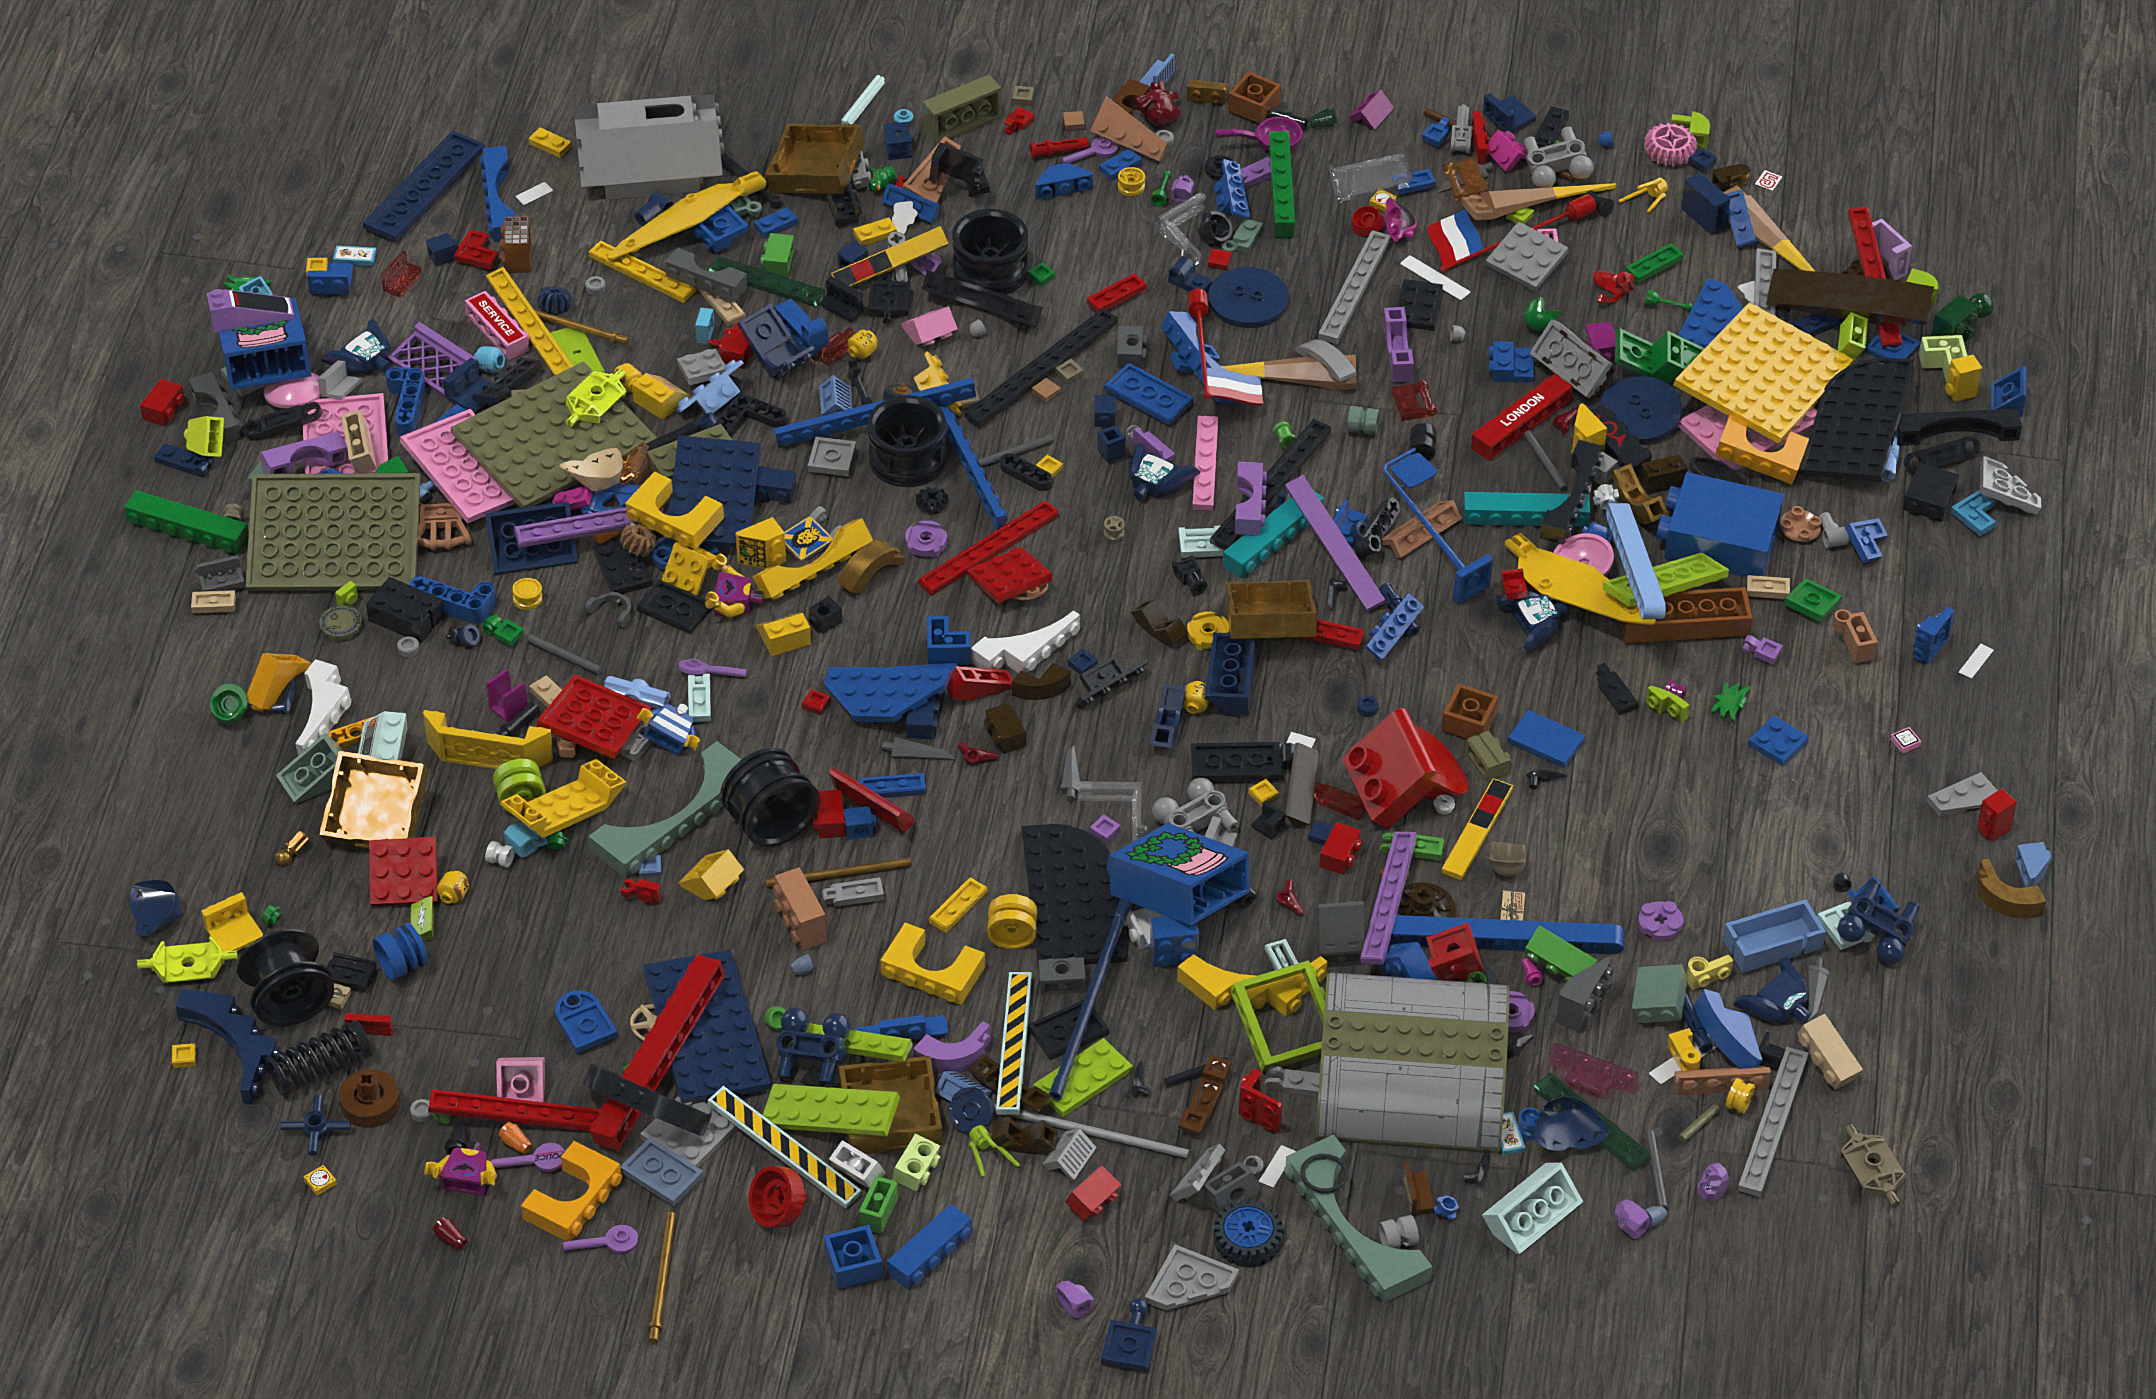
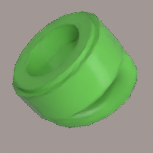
M778 1006L769 1008L765 1013L764 1023L772 1029H781V1018L786 1010Z

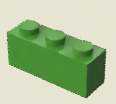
M1540 925L1524 950V953L1527 954L1526 957L1530 961L1544 964L1546 970L1554 975L1559 973L1565 977L1566 982L1597 962L1595 958Z

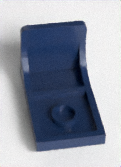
M771 303L736 324L771 379L777 375L782 377L790 372V369L798 368L804 364L807 359L812 357L811 352L815 349L813 345L804 349L796 343Z

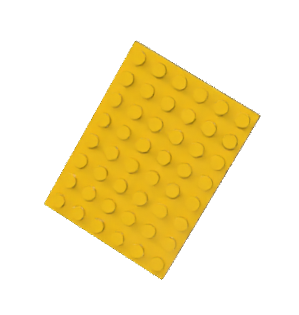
M1749 302L1675 379L1673 385L1728 416L1730 414L1748 424L1749 428L1780 444L1821 399L1827 383L1841 370L1852 365L1854 359Z

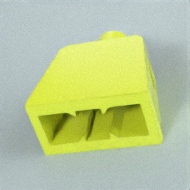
M204 416L190 419L188 421V428L184 431L187 449L203 456L221 457L224 418Z

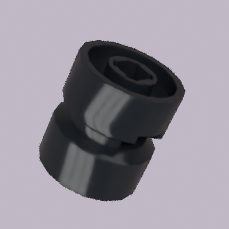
M1420 423L1411 428L1409 450L1415 448L1416 451L1410 455L1420 453L1427 461L1434 458L1437 431L1432 425Z

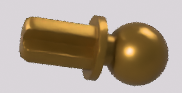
M300 831L289 843H285L286 850H279L275 854L276 864L281 867L290 865L292 855H299L298 852L309 841L308 836Z

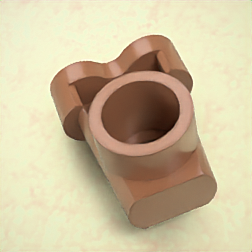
M552 733L553 741L557 743L559 755L564 758H573L575 756L576 743Z

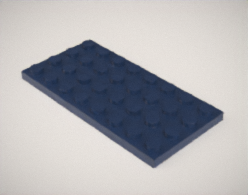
M731 949L701 954V956L721 961L726 975L670 1065L681 1103L708 1101L723 1086L735 1095L771 1089V1081ZM696 955L643 965V973L656 1017L663 1011L668 998L674 993L679 980L683 978L687 972L688 965L693 962Z

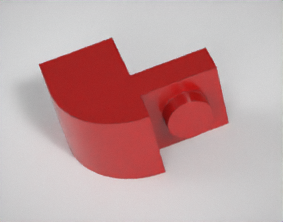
M1522 568L1500 572L1501 593L1506 595L1507 600L1528 597Z

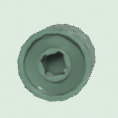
M1350 406L1347 431L1359 433L1363 430L1364 434L1376 435L1380 409L1367 408L1366 411H1363L1362 407Z

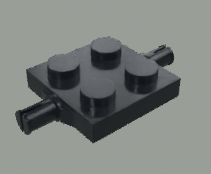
M891 271L887 272V280L870 281L868 314L883 315L884 324H886L887 319L888 324L891 323V315L908 316L910 282L896 281L894 271H892V275Z

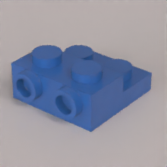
M728 204L703 222L694 225L693 228L695 237L697 239L702 238L708 250L713 249L716 253L732 246V239L749 231V225Z
M1493 341V346H1489V358L1492 359V361L1489 360V373H1492V381L1533 383V355L1530 354L1532 348H1514V342Z
M1947 607L1942 613H1938L1935 618L1928 616L1924 622L1921 621L1915 631L1917 635L1913 643L1915 649L1912 651L1915 659L1929 664L1950 637L1955 610Z

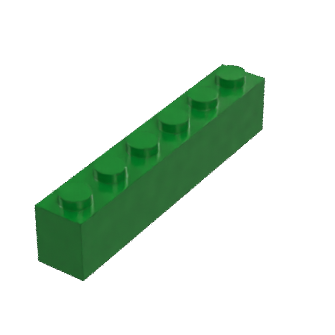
M1269 131L1268 148L1274 238L1294 237L1295 215L1289 131Z
M136 490L124 506L127 522L198 542L209 547L218 548L225 552L239 554L249 539L248 525L245 522Z

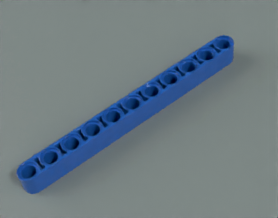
M1396 915L1389 945L1418 942L1420 946H1429L1426 937L1468 922L1479 949L1525 950V947L1540 925L1585 953L1618 954L1624 950L1623 928L1615 924Z

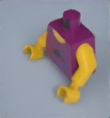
M718 554L712 563V567L715 570L722 569V572H719L715 593L709 592L706 595L705 599L707 601L705 605L709 609L714 607L715 616L725 615L731 618L737 615H746L749 613L751 603H763L764 592L753 590L752 579L741 575L730 565H725L727 558L723 554Z
M470 1141L467 1149L454 1148L450 1155H447L438 1163L427 1162L425 1164L424 1175L432 1174L433 1178H438L439 1175L441 1190L484 1196L486 1184L495 1186L497 1178L492 1162L488 1161L487 1154L481 1151V1144L475 1141Z

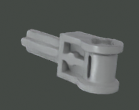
M1464 104L1458 107L1457 124L1452 125L1450 153L1463 151L1470 154L1472 126H1468L1469 107Z
M892 232L888 236V248L905 242V236L901 232ZM906 264L895 268L896 281L908 282Z

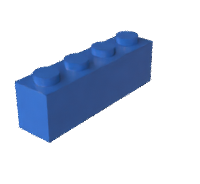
M950 1204L887 1260L888 1275L908 1290L914 1284H919L925 1274L930 1270H934L945 1256L951 1255L962 1241H966L971 1236L972 1219Z

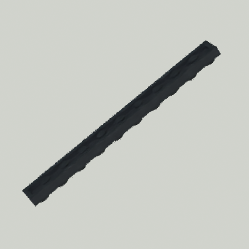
M1102 308L965 411V418L980 428L1054 372L1056 367L1070 360L1116 325L1118 317Z
M1313 419L1268 470L1266 484H1262V486H1266V498H1262V500H1266L1265 508L1331 433V426ZM1246 496L1241 503L1246 502L1250 498ZM1236 508L1210 537V544L1226 550L1243 535L1235 534Z

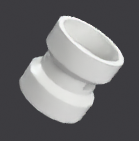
M491 841L486 850L485 860L489 863L497 862L500 866L508 868L513 861L515 848L509 845L502 846L499 842Z

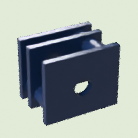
M908 122L883 124L885 131L884 144L888 160L911 158L912 140Z

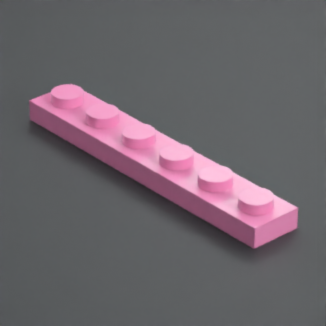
M1198 416L1195 467L1200 470V474L1194 477L1193 510L1213 511L1218 417Z

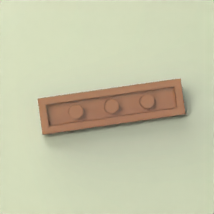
M1454 500L1439 501L1422 512L1438 534L1462 519ZM1416 516L1384 536L1380 544L1381 546L1391 545L1396 558H1401L1431 539L1432 536Z
M1765 1066L1747 1069L1735 1067L1675 1071L1674 1081L1677 1095L1729 1092L1737 1078L1743 1080L1745 1084H1754L1755 1090L1768 1089L1771 1072L1770 1067Z

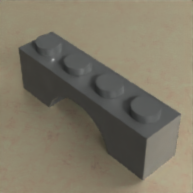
M676 248L665 261L666 277L724 299L736 302L747 289V273L731 267L721 271L703 270L695 264V254L683 249Z
M212 372L190 378L191 394L197 406L210 407L216 410L211 417L224 418L222 445L239 440V431L242 430L239 419L234 418L233 406H228L229 400L226 392L221 391L222 385L220 380L215 379Z

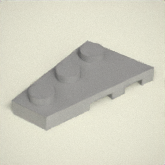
M1980 772L1929 795L1927 802L1939 816L1965 813L1966 809L1978 808V810H1981L1982 800L1998 790Z
M1220 1144L1208 1148L1171 1192L1170 1196L1175 1202L1183 1198L1187 1200L1201 1189L1213 1168L1221 1161V1156L1225 1149Z

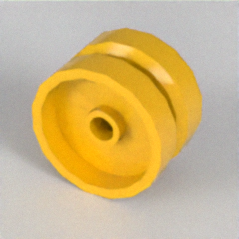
M1006 894L992 900L988 910L987 936L989 940L998 947L1005 949H1020L1030 945L1036 938L1037 907L1034 902L1018 894Z

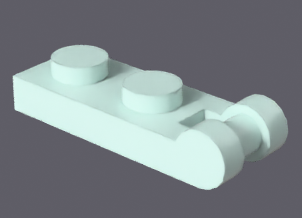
M688 674L689 716L693 718V722L711 721L710 674H703V676Z

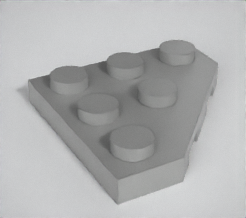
M1983 456L1980 462V493L1989 499L1994 498L2002 501L2005 505H2013L2021 508L2026 513L2038 515L2041 509V497L2036 493L2031 494L2026 489L2027 485L2018 476L2012 477L2007 472L2008 467L2003 463Z
M1174 1245L1148 1290L1145 1301L1167 1311L1229 1293L1239 1275V1269Z

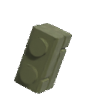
M1489 731L1479 734V736L1475 735L1467 739L1466 753L1487 782L1493 778L1496 779L1497 777L1500 778L1508 775L1511 757L1508 752H1503L1497 737L1494 738Z

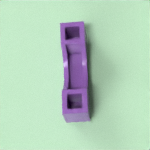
M1404 307L1384 308L1383 328L1392 382L1413 381L1414 361L1412 350L1408 348Z
M339 431L262 451L261 468L265 474H290L295 465L305 461H317L328 467L348 462L347 444Z
M1238 461L1236 491L1247 495L1250 499L1236 504L1235 534L1260 535V527L1265 526V515L1261 514V512L1265 513L1266 500H1262V498H1266V486H1262V484H1266L1267 472L1263 471V463Z

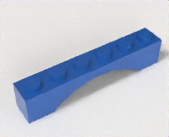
M506 146L483 148V156H480L481 168H485L481 170L482 180L487 181L483 183L484 194H488V196H485L486 208L490 207V209H486L487 221H492L488 223L489 234H493L494 242H500V239H504V237H501V225H504L505 217H515V212L508 208L497 194L500 184L509 174Z
M1169 311L1161 328L1204 384L1200 343L1196 335L1197 324L1188 312ZM1205 352L1207 368L1226 370ZM1214 398L1218 404L1238 403L1228 399Z

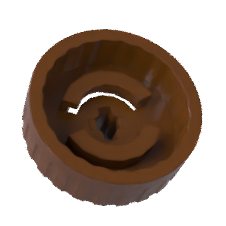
M369 1069L350 1075L340 1087L339 1101L341 1112L347 1121H351V1124L355 1126L374 1128L384 1125L395 1117L400 1108L397 1082L391 1075L381 1070Z

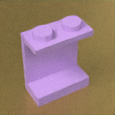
M1883 219L1872 222L1880 255L1889 262V269L1893 279L1898 280L1906 276L1912 245Z

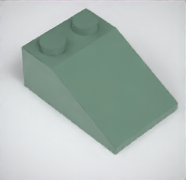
M326 733L276 775L296 804L332 789V779L338 753L343 750Z

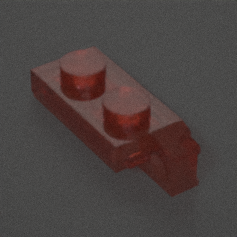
M1315 782L1314 797L1320 802L1321 806L1356 820L1361 818L1366 810L1361 797L1328 784L1323 785L1322 783Z

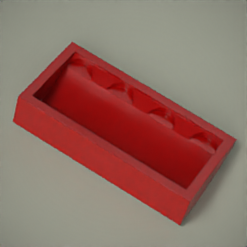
M831 769L829 771V776L835 790L841 789L843 796L861 807L870 806V811L873 815L875 814V816L905 834L915 821L911 814L841 770Z

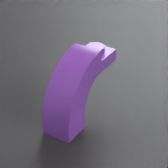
M982 1021L968 1038L952 1044L940 1042L926 1034L914 1047L913 1058L930 1056L932 1071L936 1073L968 1070L984 1054V1048L991 1041L990 1025Z

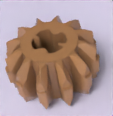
M631 523L629 526H626L620 538V544L623 545V549L628 550L629 554H635L636 557L639 555L645 557L647 554H650L656 542L653 530H649L640 523L637 525Z

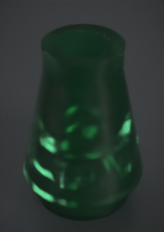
M1326 108L1308 117L1310 128L1328 127L1338 123L1334 108Z

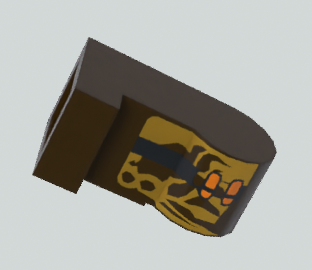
M1736 164L1713 169L1712 183L1722 192L1736 185L1744 187L1749 182L1750 168L1745 164Z

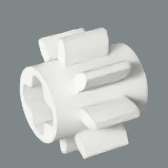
M1603 484L1597 490H1594V504H1600V509L1606 510L1608 503H1619L1618 489L1613 490L1612 485Z

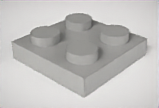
M708 349L701 353L688 354L677 358L678 366L689 385L709 381V378L715 373L719 372L721 374L726 370L724 368L725 364L716 349Z
M815 437L808 463V472L849 476L856 450V441Z

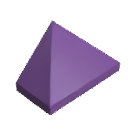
M930 253L909 263L926 276L927 270L937 272L942 265V260L935 253Z

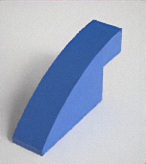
M1704 989L1694 1007L1711 1039L1740 1069L1758 1068L1762 1057L1749 1015L1724 1008L1720 993Z

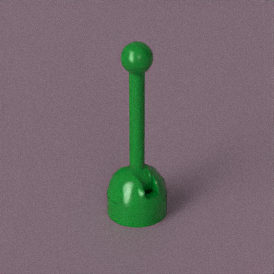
M1170 171L1164 172V179L1160 189L1155 190L1151 195V203L1155 206H1163L1167 200L1164 188L1168 178L1171 177Z
M1649 289L1644 304L1655 306L1660 302L1682 307L1687 311H1691L1693 307L1691 303L1683 304L1661 299L1657 292Z

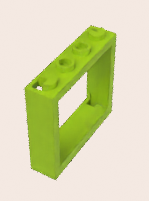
M1309 960L1235 982L1230 989L1262 1073L1266 1072L1267 1068L1271 1066L1282 1067L1321 1055L1322 1041L1271 1057L1246 990L1303 973L1323 1024L1325 991L1322 987H1319L1317 971L1314 966L1311 967Z

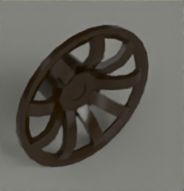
M1424 882L1411 883L1404 886L1403 892L1410 900L1400 901L1399 907H1408V909L1397 915L1410 916L1415 912L1414 916L1423 915L1430 917L1429 914H1431L1433 917H1442L1437 912L1439 910L1443 912L1450 911L1449 917L1455 918V902L1452 896L1443 888ZM1412 888H1416V889L1413 891V894H1412V893L1410 892V890H1409V889H1412ZM1432 889L1438 891L1439 893L1435 896V893ZM1445 896L1450 905H1440L1437 901H1440Z

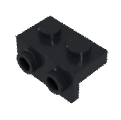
M846 183L844 194H827V202L835 226L859 222V214H862L861 204L857 203V192L852 189L851 183Z
M832 276L826 280L827 295L820 301V305L852 321L863 311V293Z

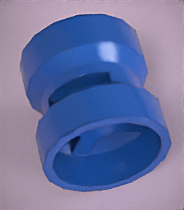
M1526 1108L1519 1114L1518 1129L1523 1139L1534 1140L1535 1127L1540 1114L1537 1109Z

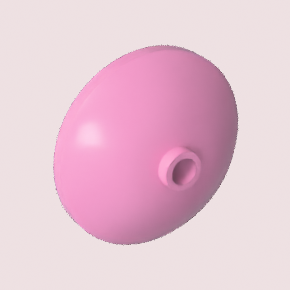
M311 372L310 377L266 384L263 391L265 400L279 408L301 406L310 401H316L322 397L318 381L320 376Z
M1585 533L1571 536L1566 539L1564 545L1559 544L1553 552L1594 566L1604 576L1609 573L1614 564L1612 546L1606 539L1595 534Z

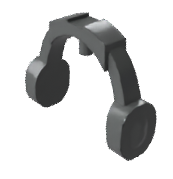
M610 592L597 598L591 597L586 602L585 612L590 614L598 608L599 604L605 601H615L617 605L619 603L623 604L626 607V611L624 610L620 614L617 625L622 628L626 627L631 619V600L620 593Z

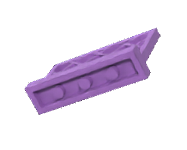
M419 322L414 326L415 332L388 356V360L397 367L411 368V364L422 363V369L420 370L424 373L425 385L445 397L444 389L440 387V383H443L445 377H440V372L450 370V373H452L468 359L473 358L477 361V358ZM419 340L422 342V346L411 348V344L414 341ZM425 351H436V356L425 357ZM422 352L421 358L411 359V353ZM402 354H408L407 360H398L396 358ZM449 360L450 365L439 366V361ZM436 361V367L425 368L426 362ZM436 372V378H426L427 373Z

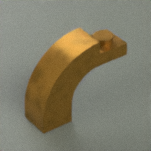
M1631 463L1610 472L1618 489V500L1620 503H1629L1635 521L1641 524H1648L1660 519L1662 515H1669L1661 496L1651 498L1644 492Z
M883 539L872 541L852 556L842 570L837 582L850 592L864 593L870 579L881 567L889 564L902 565L906 557L899 553L900 550L891 546Z
M1989 858L1980 860L1979 869L1976 871V877L1979 882L1977 893L1986 905L2000 914L2014 918L2043 916L2046 900L2038 885L2025 888L2008 886L1998 878Z

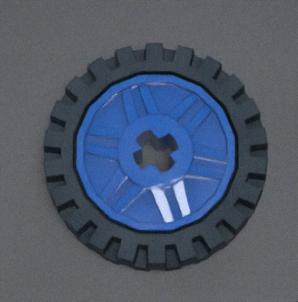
M1242 1199L1239 1205L1237 1201L1231 1202V1207L1227 1204L1223 1211L1220 1210L1218 1217L1215 1219L1213 1237L1218 1253L1220 1252L1223 1259L1227 1257L1229 1263L1232 1264L1236 1260V1266L1241 1267L1242 1263H1246V1267H1251V1263H1254L1255 1267L1261 1266V1261L1266 1264L1270 1258L1274 1259L1276 1257V1252L1279 1253L1282 1246V1220L1279 1218L1276 1210L1273 1211L1270 1205L1265 1208V1203L1259 1201L1258 1205L1255 1204L1253 1199H1250V1203H1246V1199Z

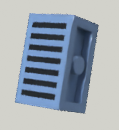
M1171 53L1164 62L1157 60L1140 82L1149 86L1151 82L1159 84L1160 80H1163L1165 83L1174 73L1175 54Z
M834 375L819 386L822 416L835 413L837 410L844 411L852 408L851 386Z
M956 1071L943 1072L935 1093L952 1101L953 1095L963 1088L975 1087L981 1089L989 1096L992 1091Z

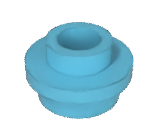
M901 109L894 114V120L896 123L908 122L909 126L913 121V113L909 110Z

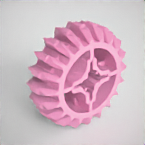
M1660 123L1659 127L1654 126L1647 133L1644 149L1647 157H1650L1653 162L1657 161L1658 165L1664 164L1665 167L1667 165L1672 167L1678 165L1681 167L1682 163L1687 164L1689 157L1696 152V138L1692 132H1689L1690 128L1684 129L1683 125L1677 126L1676 123L1674 125L1669 123L1663 125Z

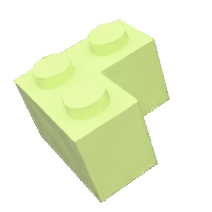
M1962 335L1922 337L1919 350L1922 368H1943L1947 382L1951 360L1967 356Z

